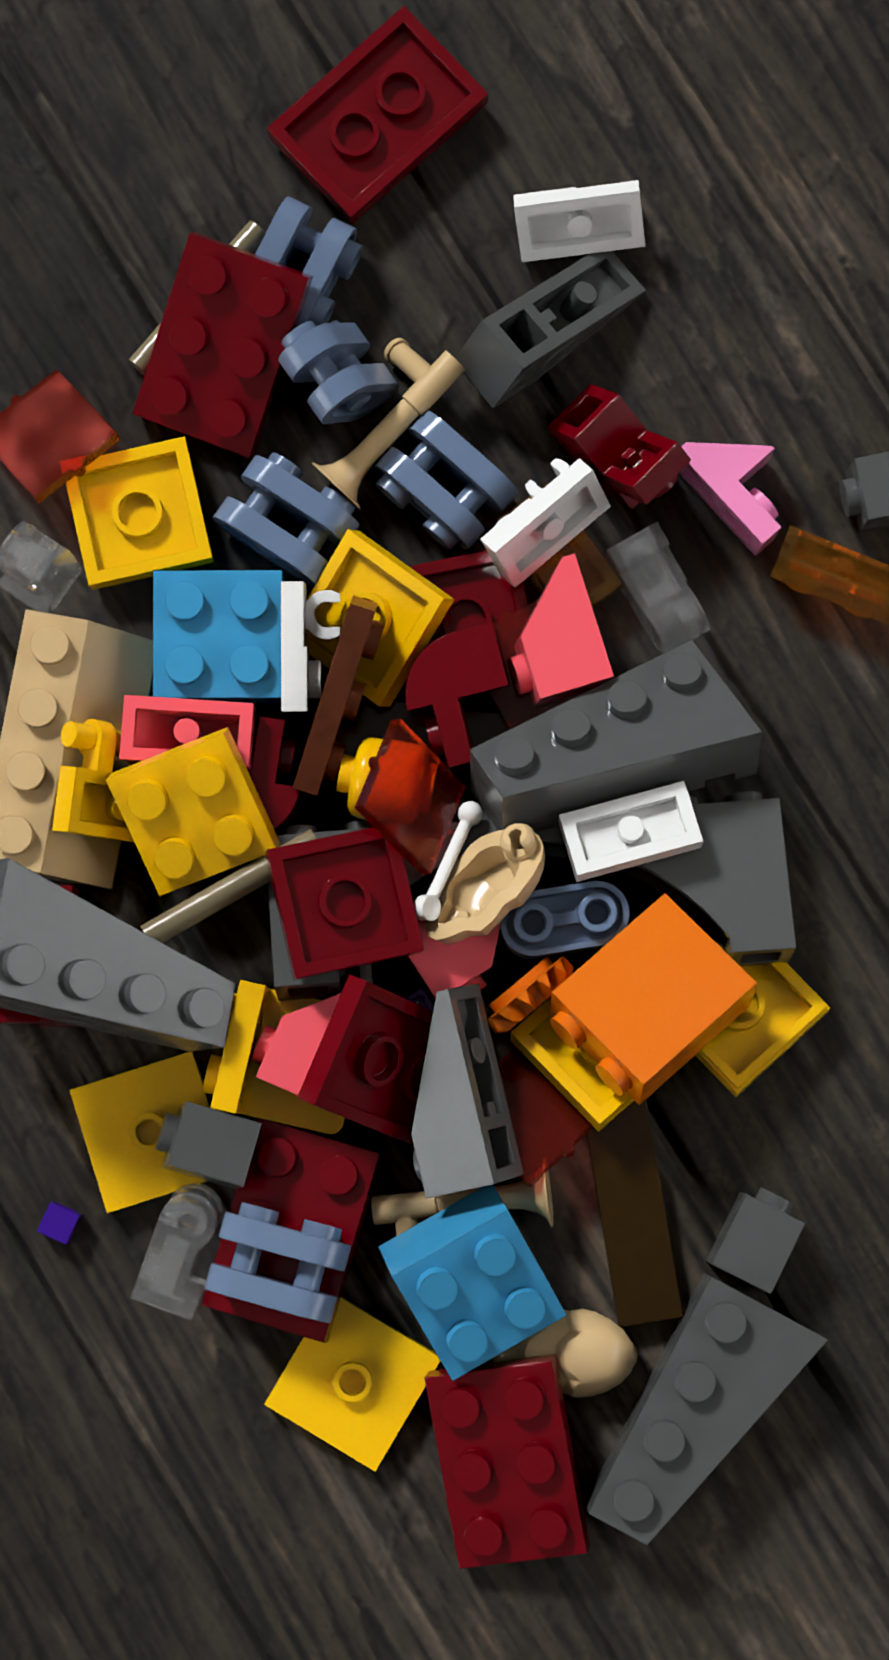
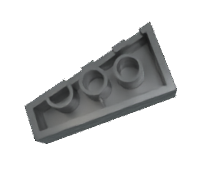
M690 640L470 749L471 792L497 830H503L514 823H523L529 825L535 831L558 825L559 814L684 781L687 791L704 788L705 780L733 774L735 780L755 775L758 769L762 731L694 641Z
M5 858L0 860V1008L188 1052L225 1047L235 988L234 982L12 859Z
M703 1273L683 1311V1317H680L584 1502L588 1514L648 1545L828 1339L714 1277Z

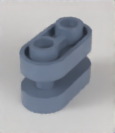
M287 196L278 208L255 254L288 267L297 250L310 255L303 272L312 275L313 279L297 326L307 321H313L318 326L328 323L335 306V300L329 298L339 277L346 280L350 278L361 256L363 245L355 242L357 228L336 218H332L323 233L309 227L312 207Z
M338 320L316 326L313 321H307L289 332L281 342L285 350L280 354L278 362L292 382H317L319 385L309 396L307 403L322 424L358 420L387 401L399 387L398 382L384 363H360L359 359L369 350L370 343L356 323H340Z
M427 410L408 428L409 434L418 443V446L409 456L391 447L374 465L375 470L381 476L375 485L397 507L404 509L409 503L427 519L422 525L425 531L445 549L450 551L457 544L461 548L468 550L485 532L483 525L474 514L484 503L496 512L502 513L519 493L503 472L444 420ZM437 462L465 486L456 498L427 474Z
M272 452L268 459L255 455L241 475L243 482L253 490L249 499L244 504L227 496L212 519L233 538L297 580L304 581L306 585L314 588L328 564V561L318 552L326 540L339 545L347 529L357 530L359 523L352 516L356 507L342 494L325 486L320 493L301 481L303 472L285 457ZM274 506L305 525L298 538L266 518Z
M589 881L534 890L522 906L510 910L500 922L499 936L506 950L523 960L544 959L546 956L550 958L599 950L627 926L629 906L623 893L614 885L604 881Z
M245 1202L241 1203L238 1214L225 1211L218 1237L236 1242L235 1253L231 1267L211 1263L204 1289L296 1316L331 1323L338 1297L320 1292L319 1289L325 1267L339 1271H345L351 1245L339 1242L342 1229L304 1219L301 1231L277 1225L280 1212ZM262 1250L300 1260L293 1284L256 1274Z

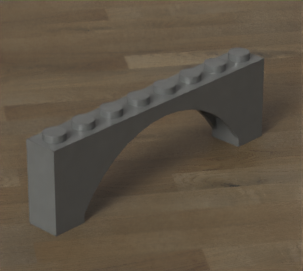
M745 791L727 795L724 798V802L699 804L698 798L689 796L703 838L702 847L615 871L647 886L661 896L666 893L739 966L766 965L774 962L789 963L796 950L780 798L763 799L762 794L759 792ZM483 811V817L479 824L471 827L457 859L478 838L498 831L485 811ZM423 815L413 817L406 826H396L413 900L428 891L459 822L445 823V818L442 816ZM357 820L344 824L343 830L318 832V828L312 825H291L280 829V835H277L280 841L279 846L309 829L312 830L317 839L381 826V823L370 820ZM559 824L534 831L539 835L544 845L545 859L570 861ZM270 881L268 883L273 976L278 1001L325 998L342 993L341 980L349 969L293 981L273 887Z

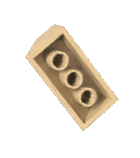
M25 609L0 738V860L10 858L46 879L113 890L122 841L52 831L60 766L82 768L83 755L79 749L66 747L62 744L61 731L64 724L69 721L84 723L88 719L107 721L112 723L116 730H121L124 695L150 696L153 682V640L90 620ZM115 756L113 772L128 767L129 764L126 761H120L119 756Z

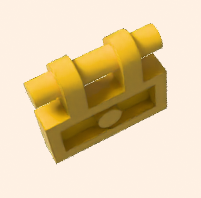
M88 719L84 723L73 721L65 723L61 731L62 744L66 747L79 749L83 755L82 768L60 766L52 831L134 843L106 782L110 773L113 772L114 757L119 756L121 730H116L110 722L97 719ZM127 762L129 764L128 766L135 764L132 762Z

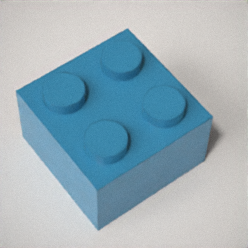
M282 570L153 571V697L254 703L256 709H280L281 581H285Z
M493 1184L483 1186L378 1246L393 1280L452 1381L567 1316Z

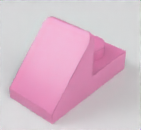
M686 442L681 447L690 457L691 461L679 474L754 556L758 555L775 539L781 529V526L775 521L779 515L772 502L756 488L748 491L743 484L770 460L775 448L766 445Z

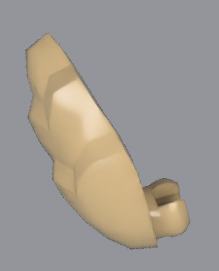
M514 823L503 830L483 835L470 844L466 851L456 860L439 897L441 903L439 917L434 921H425L424 927L427 936L448 945L462 941L470 936H486L503 920L510 910L522 906L532 894L544 870L545 851L539 835L527 824Z
M582 1308L571 1311L564 1310L567 1316L493 1357L494 1362L556 1354L563 1394L581 1398L607 1392L621 1384L631 1373L632 1368L637 1362V1350L625 1331L611 1319L595 1311Z

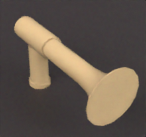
M396 338L389 342L384 351L385 360L401 370L414 384L402 395L403 399L348 455L327 465H318L312 462V465L359 510L360 506L357 502L358 489L369 469L420 415L429 410L466 371L446 350L430 365L411 349L409 343L403 338Z
M546 1159L543 1160L542 1168L533 1176L520 1182L494 1186L508 1210H526L538 1213L546 1218L550 1226L553 1227L552 1193ZM480 1188L427 1199L424 1191L372 1196L374 1225L395 1223L396 1236L419 1224V1221L426 1220Z

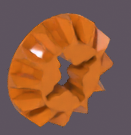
M564 955L554 963L546 956L488 1005L494 1012L487 1019L489 1027L495 1033L510 1031L551 996L552 991L572 975L573 965Z

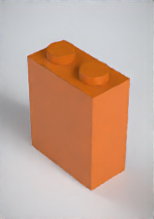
M664 893L552 991L549 1015L552 1017L550 1024L566 1045L575 1050L581 1046L598 1063L595 1069L599 1077L614 1093L622 1096L627 1092L640 1105L751 1005L757 982Z

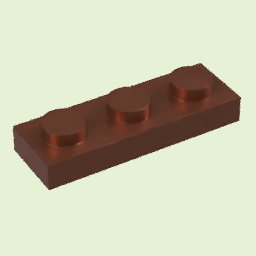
M356 596L352 597L293 784L294 789L317 796L323 778L334 782L336 780L346 749V745L335 742L336 734L342 718L351 721L355 720L365 689V684L354 681L361 657L374 660L385 623L373 620L378 603Z

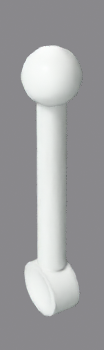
M467 801L459 807L458 818L460 822L426 895L418 896L414 902L417 919L421 921H434L439 917L441 912L439 900L441 892L471 827L479 824L482 820L483 810L478 803Z

